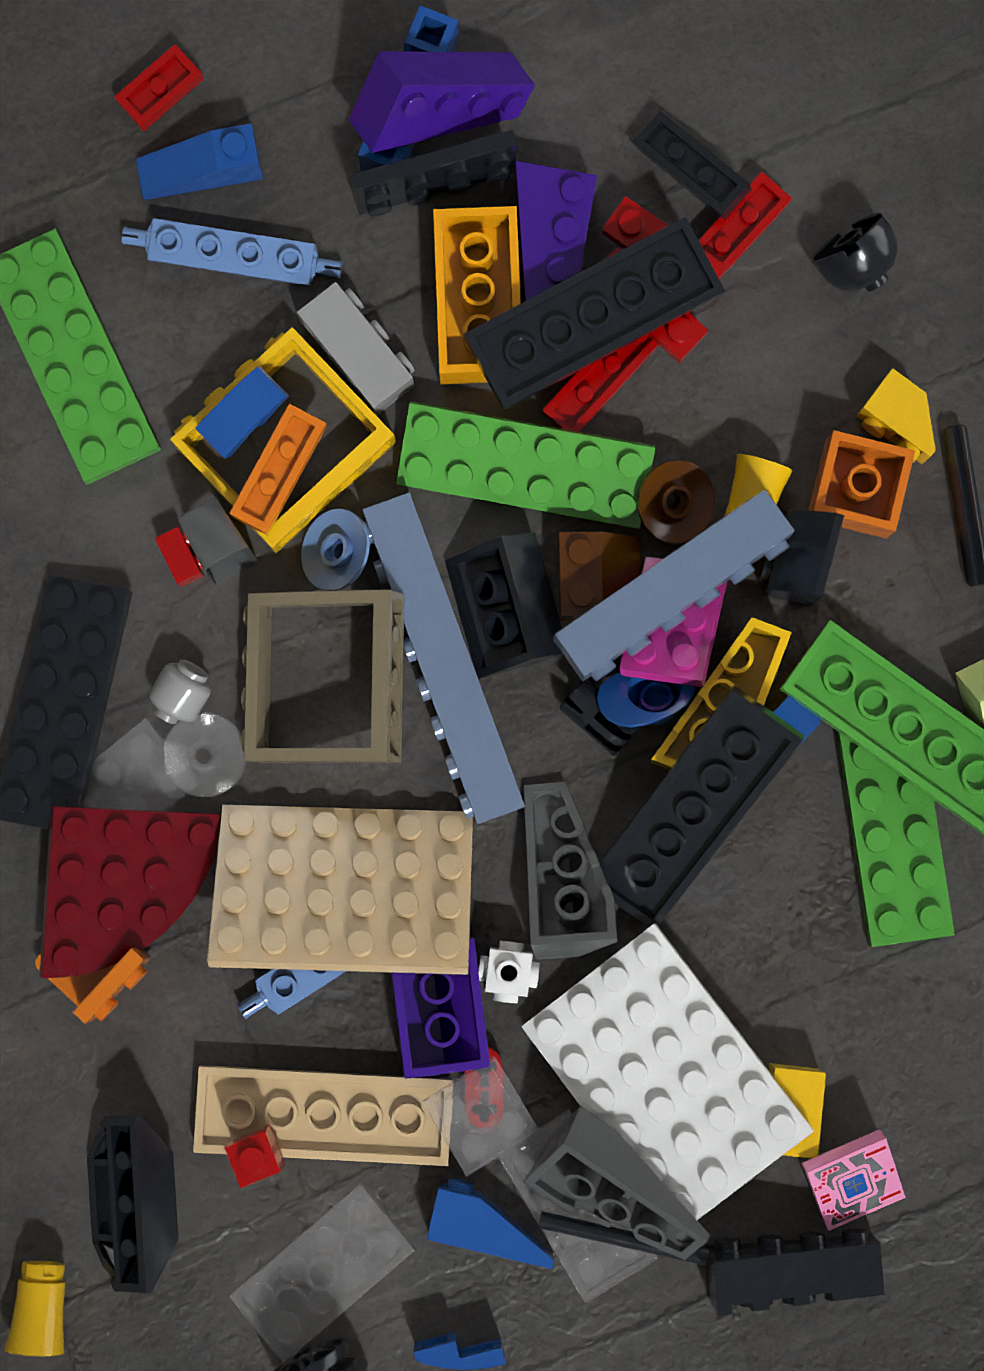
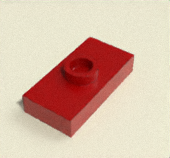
M174 44L116 94L114 98L116 103L144 132L200 84L204 77L199 69Z

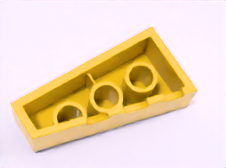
M752 617L706 681L704 688H701L669 736L655 753L651 763L669 770L733 685L764 706L792 632Z

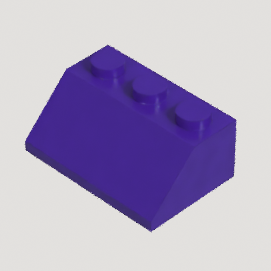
M474 938L469 939L468 974L391 972L402 1068L405 1079L490 1067Z

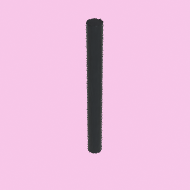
M541 1211L538 1224L540 1229L705 1266L708 1262L709 1248L700 1247L684 1260L637 1240L633 1231L611 1226L608 1228L598 1223Z

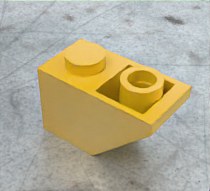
M892 368L856 417L863 421L861 423L862 427L871 435L877 438L884 436L896 446L915 450L912 463H915L917 460L923 464L935 452L927 394Z

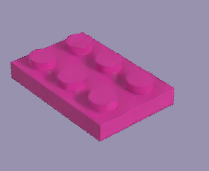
M646 557L642 574L663 559ZM727 582L717 588L721 595L701 609L695 603L682 612L686 619L667 633L662 628H659L650 634L648 638L651 643L632 657L627 652H624L619 668L621 675L704 688Z

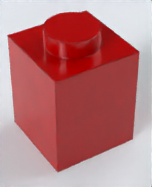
M270 1124L235 1138L224 1147L240 1189L281 1172L286 1164Z

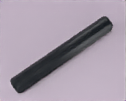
M957 424L946 427L943 431L966 582L968 586L977 587L984 585V531L967 427Z

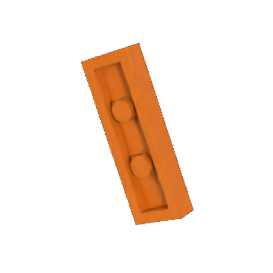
M289 404L229 513L230 516L268 536L327 428V423Z

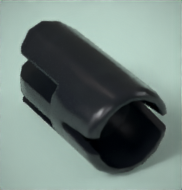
M588 679L583 682L581 680L569 693L568 697L563 700L559 709L607 752L615 756L620 751L621 746L629 741L631 734L636 733L640 726H619L607 720L598 707L597 696L599 689Z

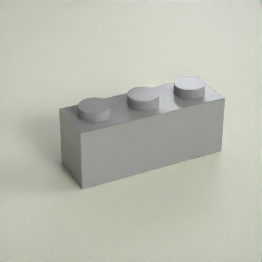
M335 282L297 311L300 323L364 403L378 416L414 388V380L411 374L415 372V369L402 352H398L395 355L386 345L389 337L376 320L369 323L360 311L364 306L350 288L343 291Z

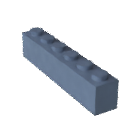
M764 489L557 632L553 641L582 682L590 676L597 681L617 667L613 660L624 652H627L632 657L651 643L648 638L650 634L659 628H662L667 633L683 622L686 617L682 612L695 603L701 609L721 594L717 588L731 579L733 584L736 585L752 574L755 569L751 564L765 555L770 561L790 547L786 540L790 538L795 530Z

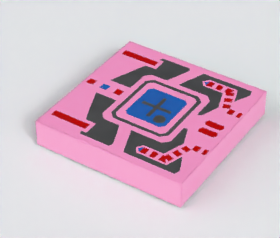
M881 1129L802 1163L822 1221L828 1231L905 1198L887 1139Z

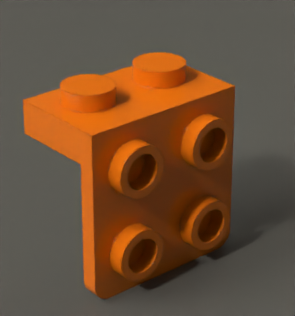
M134 947L118 963L107 968L82 975L48 979L78 1006L73 1013L84 1024L96 1018L103 1021L119 1004L114 998L126 986L131 990L146 975L148 971L144 968V965L152 957L143 949L139 951ZM41 954L35 960V966L39 971Z

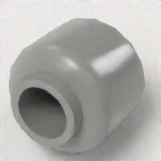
M180 660L179 663L166 664L149 692V698L156 707L155 714L170 724H176L178 720L184 722L195 720L211 694L212 689L207 681L208 674L199 666L186 660Z

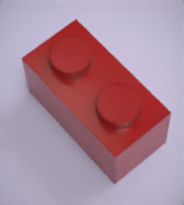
M179 527L155 538L177 585L183 587L204 576L201 571L203 568L197 556L193 555L190 549L191 544L185 532L182 533Z

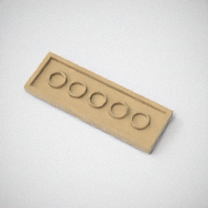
M200 1065L198 1070L193 1153L226 1154L224 1147L231 1140L270 1124L282 1156L286 1158L448 1166L453 1078L416 1077L405 1079L404 1076Z

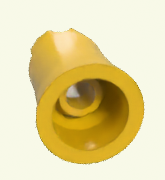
M737 454L734 480L725 516L764 489L777 505L793 470L770 460L751 455Z
M23 1261L22 1278L18 1279L15 1307L4 1348L5 1352L26 1356H57L65 1354L63 1334L66 1284L63 1277L65 1264L54 1261Z

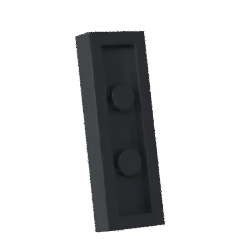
M661 111L633 141L635 147L723 220L729 216L752 190L750 184Z

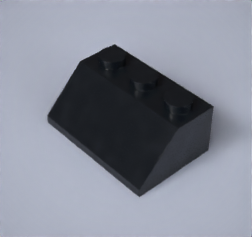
M535 532L501 536L445 560L478 679L540 663L563 654L553 641L555 634L562 630V626Z

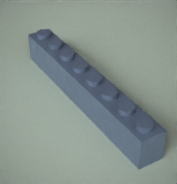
M410 492L362 509L366 521L363 522L368 530L370 545L375 544L380 557L379 560L373 561L381 585L389 583L392 591L404 595V625L409 637L403 638V646L409 663L418 660L423 676L415 679L423 701L432 699L437 715L430 717L438 741L446 738L452 754L444 756L451 778L452 780L461 778L466 793L458 797L466 819L475 817L477 824H481L524 808L523 799Z

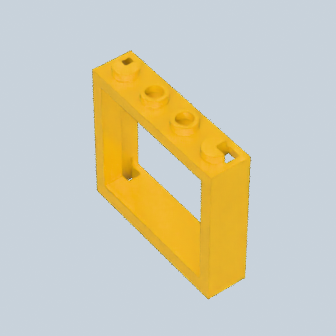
M293 327L285 334L282 332L275 339L272 337L264 347L266 351L255 362L249 359L243 363L234 374L236 379L225 389L222 387L215 389L205 399L204 405L206 407L195 417L188 415L182 419V424L174 431L175 435L170 439L183 456L233 507L239 495L194 448L204 438L195 428L256 367L260 366L271 377L295 354L370 432V435L274 523L268 536L253 529L275 553L280 551L396 443L395 435Z

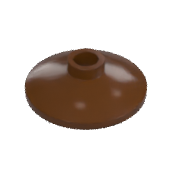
M672 460L656 466L647 474L640 486L637 500L639 517L646 530L661 541L684 543L694 539L706 529L714 513L715 492L711 480L700 467L688 461ZM669 494H673L675 503L669 509L666 506V499Z

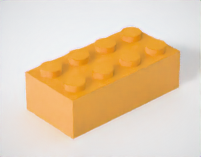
M517 206L433 209L440 384L488 383L463 335L521 304Z

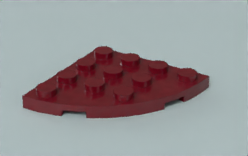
M51 806L39 976L42 979L65 978L107 968L118 963L131 948L136 947L140 951L165 933L195 898L208 874L219 841L222 814Z

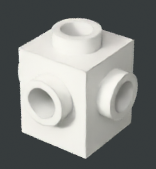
M500 941L499 948L490 947L489 956L480 957L479 981L486 982L485 992L493 993L492 1000L518 1003V996H528L529 987L537 988L540 963L532 962L533 954L532 952L524 951V943ZM506 965H512L517 969V976L512 981H506L500 975L501 969Z

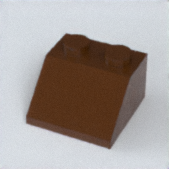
M559 532L557 547L560 621H575L641 575L640 537L608 532Z

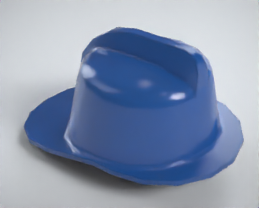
M621 672L606 679L598 691L597 703L600 712L606 719L619 726H662L671 723L680 715L683 708L688 705L694 696L695 686L622 676Z

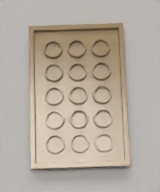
M222 805L207 959L209 967L468 974L473 817L466 819L464 811Z

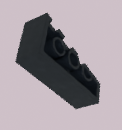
M865 1229L843 1230L842 1237L825 1238V1233L805 1232L799 1234L800 1240L783 1241V1236L763 1235L757 1237V1243L741 1244L739 1238L716 1239L715 1246H705V1248H709V1257L706 1265L708 1298L717 1316L733 1314L732 1305L747 1307L755 1312L770 1310L773 1300L779 1299L785 1304L802 1306L815 1302L816 1295L824 1294L825 1300L828 1301L885 1295L881 1242L874 1235H868V1231Z

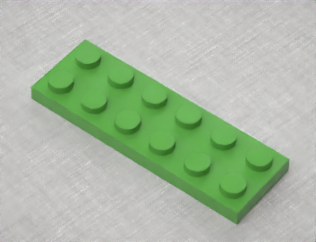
M53 229L0 254V305L84 483L89 485L161 451L57 230Z
M411 401L409 403L396 484L640 529L641 519L637 506L638 493L643 480L652 469L656 447L650 444Z
M829 620L779 690L984 836V729Z
M836 730L869 947L955 936L934 800Z

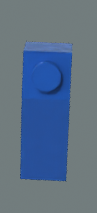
M252 123L211 130L136 159L144 200L264 179L257 139Z
M449 1178L448 1184L439 1182L427 1240L553 1269V1252L483 1193L473 1190V1183L455 1178Z

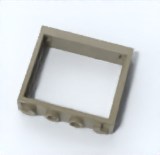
M392 590L248 593V604L243 612L244 625L247 628V646L244 647L242 653V662L246 669V687L241 695L242 708L245 711V729H243L240 738L244 761L258 763H401L404 595ZM373 605L371 748H269L272 608Z

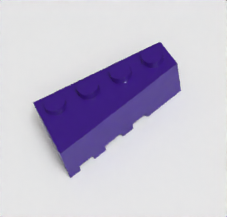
M379 51L349 117V121L369 150L374 153L518 118L535 84L511 52Z
M516 161L515 185L524 302L580 273L597 175Z

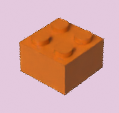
M833 430L825 440L808 511L842 514L844 519L841 528L887 539L897 529L915 450Z

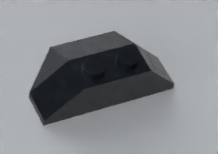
M142 1116L103 1117L101 1129L96 1135L87 1156L92 1243L104 1269L111 1277L110 1283L114 1291L149 1293L153 1291L179 1239L174 1156L171 1149Z

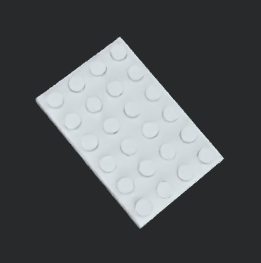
M656 923L521 1026L579 1105L597 1115L602 1121L617 1130L696 1220L814 1132L812 1126Z

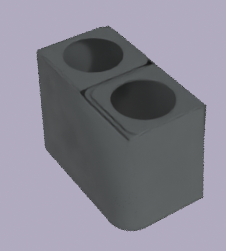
M216 497L211 498L178 518L205 574L215 585L228 580L257 561Z

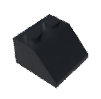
M788 509L784 516L795 530L790 538L786 540L790 547L770 561L765 557L758 581L765 583L762 594L810 607L823 597L844 515L831 512Z

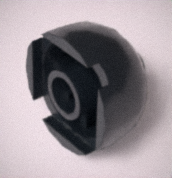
M880 212L866 216L851 224L854 230L844 236H841L840 233L836 234L813 256L816 268L828 283L842 291H857L865 287L867 292H871L888 280L886 272L894 265L898 252L897 238L892 227Z

